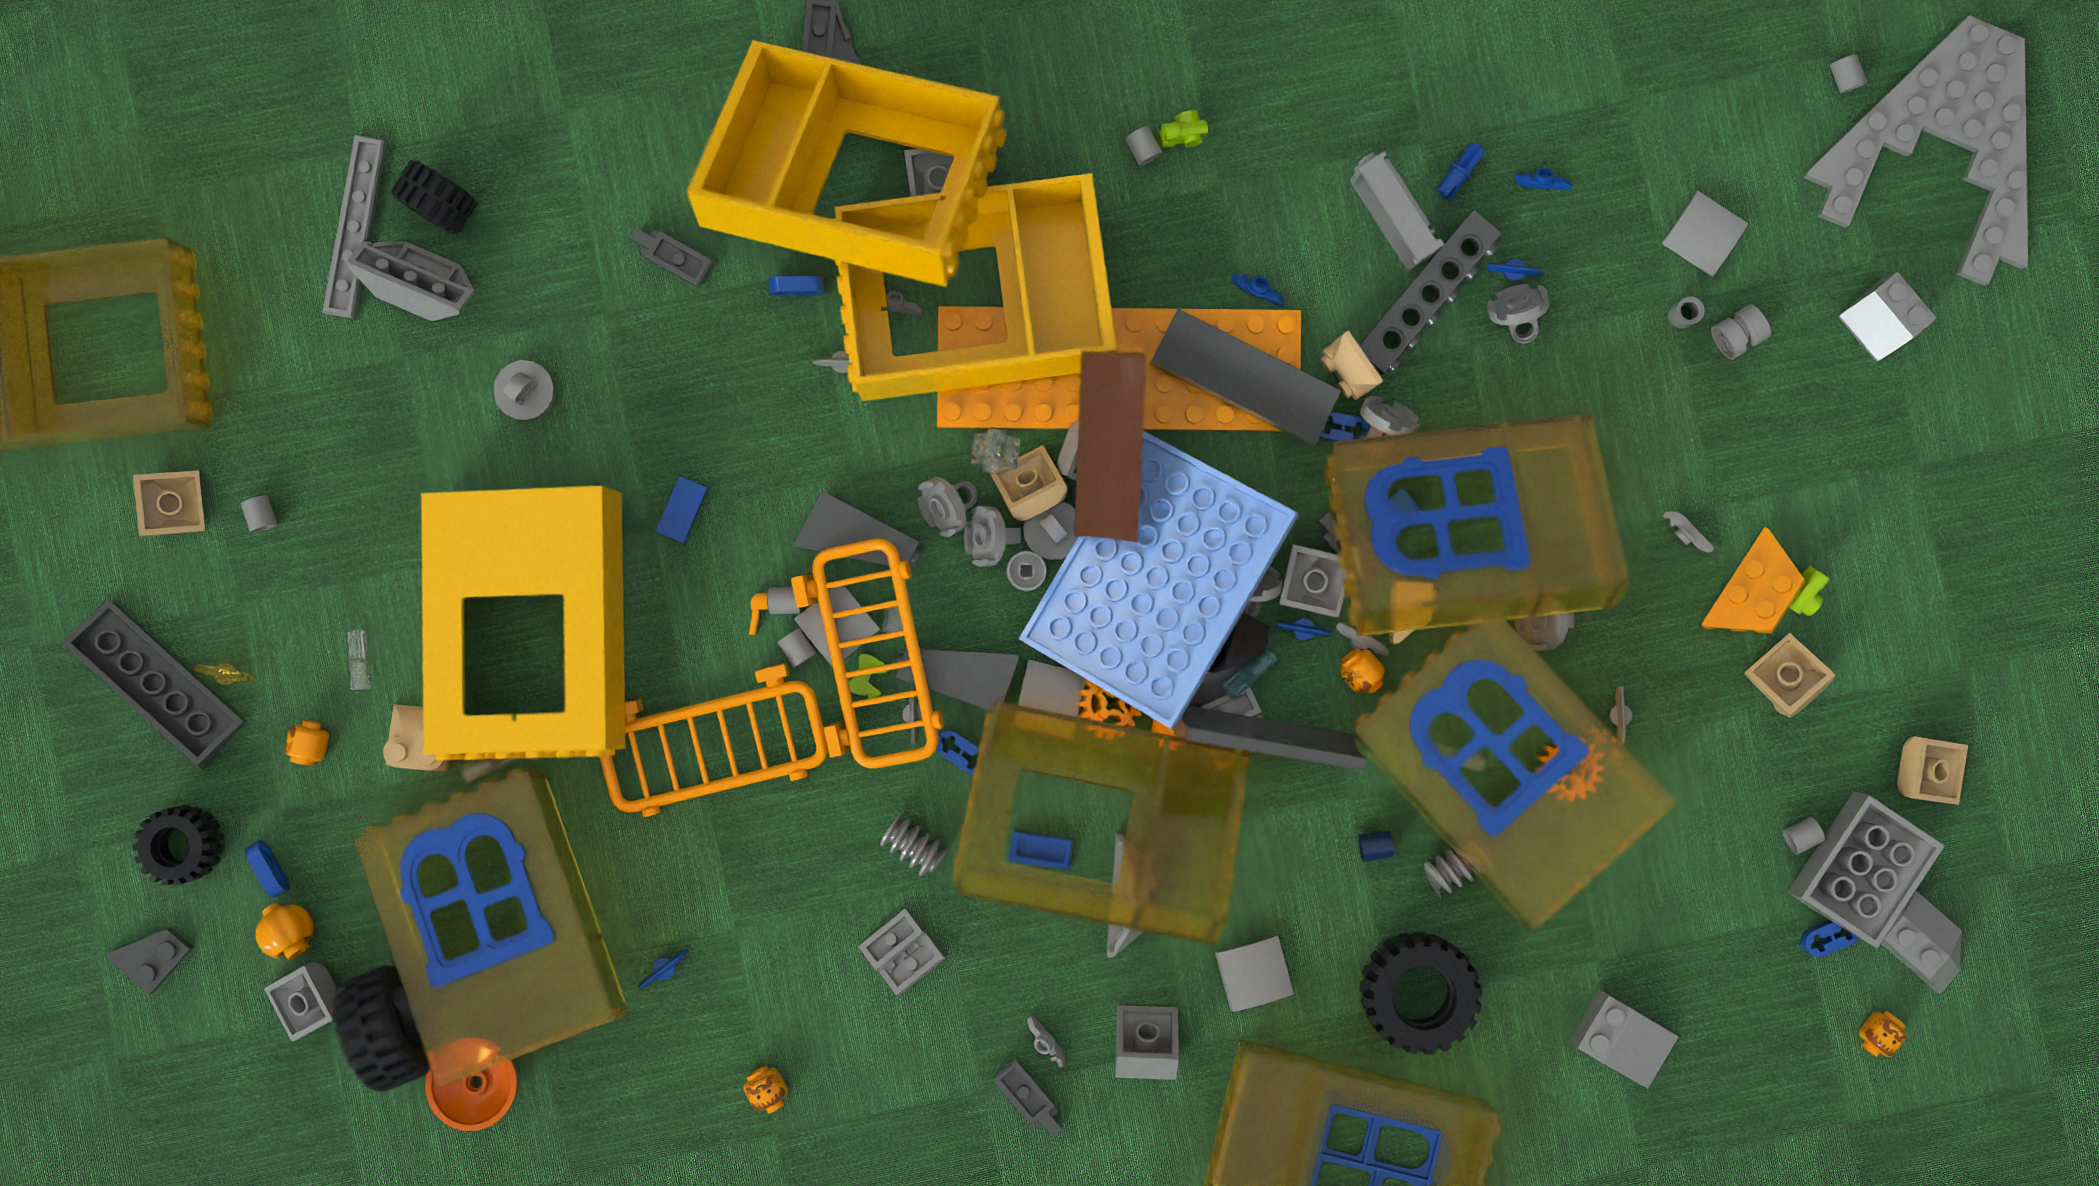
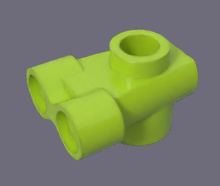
M1196 110L1182 112L1175 116V122L1162 124L1161 131L1157 133V142L1161 149L1173 147L1184 143L1185 147L1197 146L1202 143V139L1208 134L1206 120H1200Z
M1808 565L1802 573L1805 584L1789 608L1798 614L1802 612L1807 616H1811L1822 605L1823 596L1818 594V592L1825 587L1830 578Z

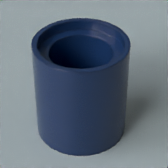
M1389 830L1358 835L1359 850L1363 862L1394 857L1393 840Z

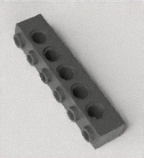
M1475 210L1464 219L1444 243V246L1438 250L1359 344L1380 376L1386 370L1391 374L1402 361L1399 357L1401 352L1405 348L1411 350L1422 337L1418 332L1425 324L1429 328L1441 315L1438 309L1444 301L1450 304L1461 291L1457 288L1464 278L1469 281L1480 269L1476 263L1484 255L1486 258H1489L1500 245L1496 240L1502 233ZM1467 242L1473 246V256H1467L1462 252V243ZM1448 265L1454 269V279H1447L1443 276L1442 266ZM1425 288L1433 290L1436 296L1435 302L1425 301L1422 297V290ZM1409 311L1415 315L1416 324L1414 326L1405 324L1402 318L1403 312ZM1390 334L1396 338L1397 346L1395 349H1389L1384 345V335Z

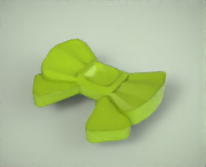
M861 653L859 655L860 666L857 670L881 666L884 663L870 654ZM882 671V672H877V673H872V674L887 673V671ZM872 674L856 676L848 681L850 691L854 694L862 696L867 694L869 699L881 694L877 688L868 682Z

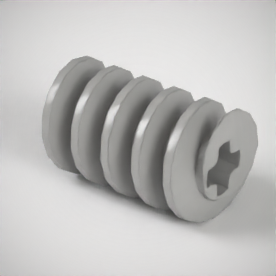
M900 812L882 836L880 846L883 847L891 842V854L902 850L900 861L911 857L909 868L912 869L920 864V876L927 872L932 873L949 848L946 847L938 852L940 841L936 840L928 844L930 834L927 832L919 837V825L909 830L911 819L907 818L899 822Z
M1471 837L1466 839L1467 848L1460 843L1455 845L1456 854L1449 849L1446 850V861L1439 855L1434 857L1436 867L1428 861L1424 863L1426 877L1439 898H1442L1441 888L1445 889L1449 894L1452 893L1451 882L1462 887V876L1473 881L1472 870L1483 875V864L1494 869L1483 847Z

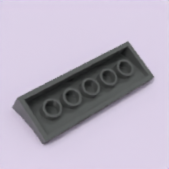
M1177 309L1150 365L1311 446L1317 443L1341 393V390L1180 309Z
M107 600L61 642L202 770L226 742L245 724L110 600Z
M1187 706L1174 730V735L1189 741L1364 771L1367 764V758L1362 756L1357 750L1351 734L1193 706Z

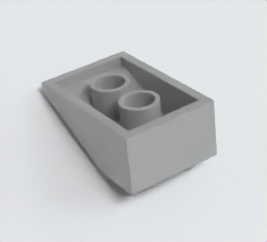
M1599 989L1568 1041L1581 1051L1648 1089L1679 1036Z

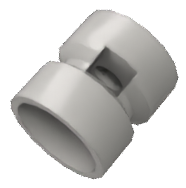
M1749 304L1734 313L1733 319L1726 318L1711 328V334L1723 355L1733 360L1749 350L1748 345L1754 347L1770 338L1771 328L1763 313L1756 306Z
M1030 551L1017 553L1011 558L1007 566V576L1011 584L1018 590L1026 592L1040 587L1047 573L1043 559Z

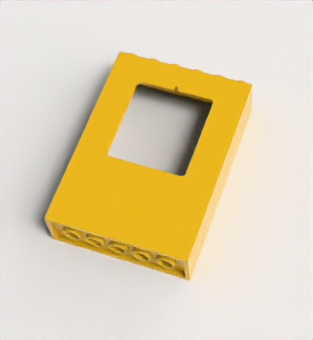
M753 40L692 178L687 194L700 227L946 287L949 277L956 274L958 253L960 249L964 250L966 247L968 226L970 223L974 224L978 213L977 202L979 198H984L988 173H993L995 169L998 147L1002 148L1005 142L1006 129L1002 127L1004 111L1000 110L998 96ZM847 133L954 158L942 188L940 199L937 201L923 239L917 240L813 214Z
M1092 173L987 187L984 198H979L977 202V217L974 224L970 223L968 226V240L964 250L994 247L996 249L1008 338L1004 343L894 356L888 310L882 311V308H887L883 271L835 260L840 276H837L838 290L843 302V306H840L843 324H845L846 333L849 334L844 335L845 350L849 356L850 363H853L847 365L850 384L852 383L853 392L859 393L861 401L1080 373L1081 351L1117 352ZM941 193L834 207L836 218L830 219L921 240L924 238Z
M604 486L421 493L424 755L435 754V760L585 756L586 750V757L613 756L615 755V749H625L622 492ZM562 594L564 597L565 711L563 713L516 714V721H514V715H466L464 681L465 598Z

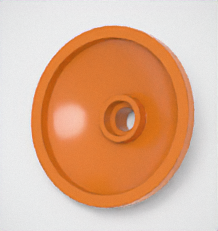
M465 1037L447 1044L435 1055L433 1066L426 1074L425 1092L432 1111L443 1123L458 1130L477 1131L497 1123L510 1110L517 1095L518 1074L511 1056L502 1046L483 1037ZM475 1076L482 1078L481 1086H477L474 1083Z

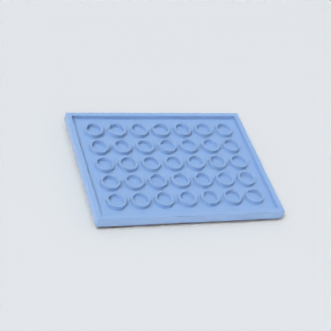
M1143 431L1138 541L1131 542L1110 538L1078 536L1019 640L1174 730L1299 515L1286 506Z

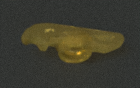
M221 663L217 667L195 665L193 667L195 672L214 676L216 682L221 685H229L235 680L241 682H253L256 680L246 673L237 672L236 668L229 663Z

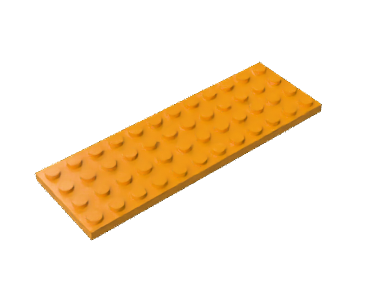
M938 306V351L1004 343L1008 339L1004 307ZM1111 308L1117 352H1141L1146 357L1143 430L1283 432L1150 365L1177 309ZM1180 309L1301 370V310ZM1080 373L938 391L937 428L1069 430L1070 426L1079 417Z

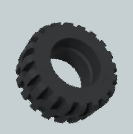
M1415 932L1414 935L1403 933L1398 935L1397 940L1391 941L1388 939L1383 942L1382 945L1384 947L1379 952L1374 950L1369 956L1372 961L1369 966L1364 965L1362 971L1364 980L1359 985V991L1362 994V999L1360 1000L1362 1009L1365 1011L1367 1019L1373 1028L1398 1050L1402 1048L1407 1053L1417 1055L1418 1051L1423 1052L1425 1055H1434L1436 1049L1440 1048L1443 1052L1452 1049L1450 1043L1455 1040L1461 1043L1466 1038L1463 1034L1467 1028L1473 1030L1477 1023L1473 1017L1475 1013L1481 1012L1482 1004L1478 1001V996L1483 995L1482 986L1477 982L1479 975L1470 964L1467 956L1442 937L1434 934L1430 936L1424 932ZM1428 965L1434 967L1442 973L1447 982V996L1444 1004L1438 1012L1429 1018L1422 1020L1405 1018L1397 1011L1393 1003V990L1397 980L1404 972L1415 966Z
M382 965L343 981L337 988L333 999V1006L335 1007L333 1019L336 1021L335 1030L340 1038L342 1052L346 1054L350 1068L354 1069L355 1076L360 1081H363L364 1086L379 1092L388 1091L424 1077L433 1066L432 1064L435 1059L433 1054L435 1043L432 1038L434 1035L430 1027L428 1012L425 1011L423 1006L424 1002L419 997L415 985L409 981L406 973H402L400 968L391 965Z

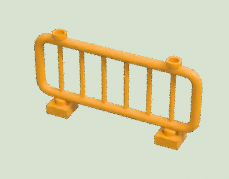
M874 538L822 550L813 561L812 574L809 573L791 578L797 608L819 602L844 721L834 722L824 727L830 757L841 756L851 748L852 755L858 764L870 769L929 758L936 751L939 744L937 729L944 727L941 711H933L905 583V579L911 578V567L908 560L901 561L897 548L890 541L883 538ZM881 550L887 555L890 570L828 583L826 581L824 566L827 561ZM892 576L897 600L833 613L829 588ZM898 606L903 630L845 642L839 641L835 618ZM905 636L910 660L846 672L841 648ZM911 666L916 690L853 702L848 678ZM918 696L923 720L859 732L854 708ZM924 726L927 742L921 748L875 757L868 756L863 750L861 737Z
M788 662L754 671L757 683L766 682L767 687L637 718L635 714L644 710L641 698L625 702V734L628 733L644 798L633 801L626 800L621 793L612 756H599L613 805L627 813L642 811L643 817H648L661 813L659 806L789 775L790 781L807 777V770L821 765L828 754L824 726L813 689L807 683L799 680L784 682L783 677L790 674ZM793 692L800 693L804 697L816 743L815 754L799 760L797 759L781 696ZM776 697L792 761L768 767L752 702ZM746 704L762 769L739 774L723 710ZM717 711L733 776L709 782L693 717ZM687 719L703 783L680 789L663 724ZM658 726L674 791L650 796L634 732Z

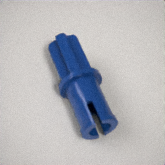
M1475 142L1470 143L1456 164L1452 163L1450 165L1451 170L1435 189L1436 192L1443 198L1451 201L1461 185L1471 178L1470 173L1484 155V149Z

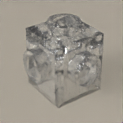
M987 429L985 434H974L970 464L982 466V472L1000 474V469H1017L1021 439L1007 436L1005 431L998 429Z

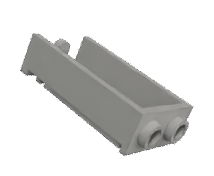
M1384 151L1377 156L1372 152L1358 162L1359 165L1353 169L1355 173L1350 182L1406 270L1410 271L1432 257L1444 246L1441 238L1437 241L1434 238L1435 230H1429L1428 227L1431 224L1390 160L1384 159L1387 156L1386 152Z

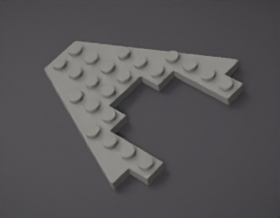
M1969 15L1804 173L1802 178L1828 188L1817 216L1845 228L1850 225L1882 146L1904 156H1909L1912 154L1922 130L1972 151L1973 155L1962 180L1990 192L1956 274L1984 286L1989 284L1998 260L2020 269L2027 267L2025 38Z

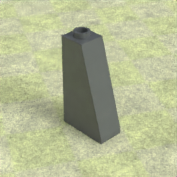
M824 491L821 492L794 543L799 548L820 552L831 547L874 538H883L890 541L897 548L901 561L908 560L909 564L914 567L923 552L919 549L921 545L919 541ZM881 550L846 557L889 566L887 555Z
M905 649L904 654L898 653L895 663L910 660L907 649ZM920 649L928 689L1000 714L1020 657L1019 655ZM911 666L893 669L898 671L896 678L915 684Z

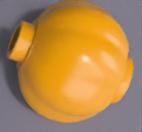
M276 902L262 911L264 917L258 923L255 931L256 941L262 952L273 958L285 956L287 960H291L309 949L310 945L307 941L313 938L314 922L306 909L294 904L280 906Z

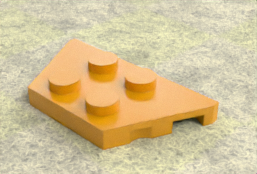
M1763 528L1702 622L1703 628L1712 630V628L1731 629V631L1740 632L1752 630L1757 633L1772 634L1805 584V579L1768 528Z

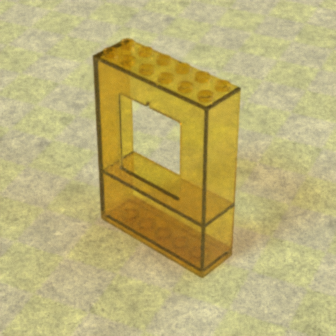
M168 238L0 257V452L211 428L210 420L213 418V408L210 402H208L207 395L210 380L204 367L207 352L201 340L200 330L203 328V318L198 311L197 300L200 298V289L197 282H195L194 276L197 261L191 248ZM156 292L158 294L162 339L169 340V343L163 344L168 384L167 392L58 405L56 401L47 306L57 303Z
M995 701L993 712H986L959 851L956 856L952 882L958 883L956 894L1217 945L1228 920L1250 751L1189 741L1177 736ZM1020 771H1028L1132 793L1117 884L1003 862L1002 856L1010 816L1004 815V813L1011 814Z

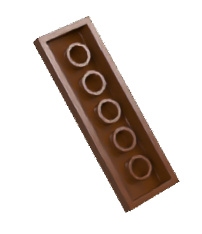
M1081 351L1074 536L1110 538L1131 542L1138 541L1146 357L1144 353Z

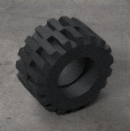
M414 160L408 162L390 190L396 200L450 234L458 235L478 205L475 198L464 189L430 167Z
M190 805L163 809L149 815L150 819L144 820L140 824L143 830L136 831L134 838L139 839L138 843L133 844V851H138L139 855L134 857L136 864L142 863L143 867L140 869L142 873H151L149 879L154 882L162 880V885H180L202 878L203 875H207L213 870L211 866L218 865L221 859L217 857V854L224 851V846L219 845V841L224 840V835L217 832V829L221 827L218 821L211 822L210 820L213 816L209 812L201 813L202 808H190ZM175 828L184 832L189 839L190 852L184 862L177 860L169 850V836Z

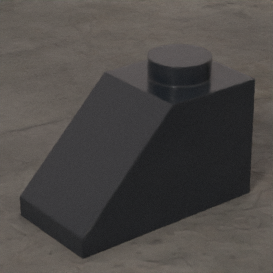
M1242 612L1208 671L1214 674L1261 655L1268 645L1267 636L1270 626Z

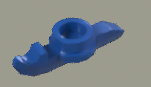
M1539 168L1534 175H1530V172L1515 174V181L1520 186L1526 188L1572 189V184L1564 177L1554 176V172L1548 168Z
M1511 259L1505 265L1487 263V270L1504 273L1505 277L1511 281H1518L1524 275L1534 277L1544 274L1543 271L1536 268L1526 267L1519 259Z
M1236 272L1232 274L1234 284L1241 290L1277 306H1283L1284 298L1279 292L1270 289V283L1266 278L1255 276L1253 280L1247 279L1248 275L1240 276Z
M1301 618L1295 623L1276 621L1275 628L1293 631L1294 635L1300 640H1308L1313 635L1321 637L1333 635L1332 632L1326 629L1315 627L1314 623L1307 618Z
M688 949L675 954L670 959L663 957L656 960L653 964V972L638 984L639 989L643 990L657 979L667 980L671 978L675 972V965L683 960L688 953Z

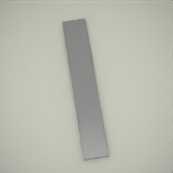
M354 135L322 311L324 314L356 319L362 282L346 266V261L362 241H370L388 143L385 140Z

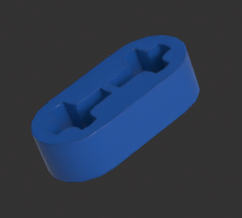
M775 276L769 278V294L823 295L827 293V278L824 276Z
M1331 411L1328 418H1331V424L1340 426V429H1331L1326 434L1323 428L1319 438L1359 446L1364 443L1371 426L1361 417ZM1358 423L1360 424V430L1365 431V434L1359 436L1357 440L1353 439L1354 434L1344 431L1345 427L1353 428Z
M945 730L938 735L939 744L937 752L941 756L971 775H977L985 770L988 757L980 747L954 730ZM951 735L956 738L955 745L962 750L960 753L951 748L947 752L942 749L944 743L941 739L943 737L948 739ZM965 751L971 756L979 753L981 755L979 761L983 763L980 768L978 766H974L972 769L967 766L969 760L962 756L963 752Z
M259 840L245 848L246 858L269 896L275 898L289 890L290 885L272 850L263 840Z
M1827 920L1805 930L1801 935L1800 943L1803 950L1808 954L1822 957L1855 943L1858 937L1849 931H1846V937L1840 934L1834 935V933L1841 931L1842 927L1831 920ZM1813 936L1819 938L1827 937V939L1819 942V949L1810 945L1814 942Z

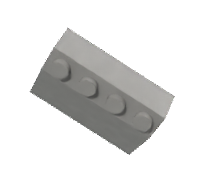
M1853 791L1826 832L1825 841L1817 846L1787 893L1871 946L1878 948L1944 848V845L1870 795Z

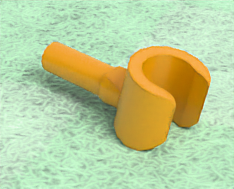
M757 593L751 599L752 618L748 633L750 635H756L760 610H769L768 593Z

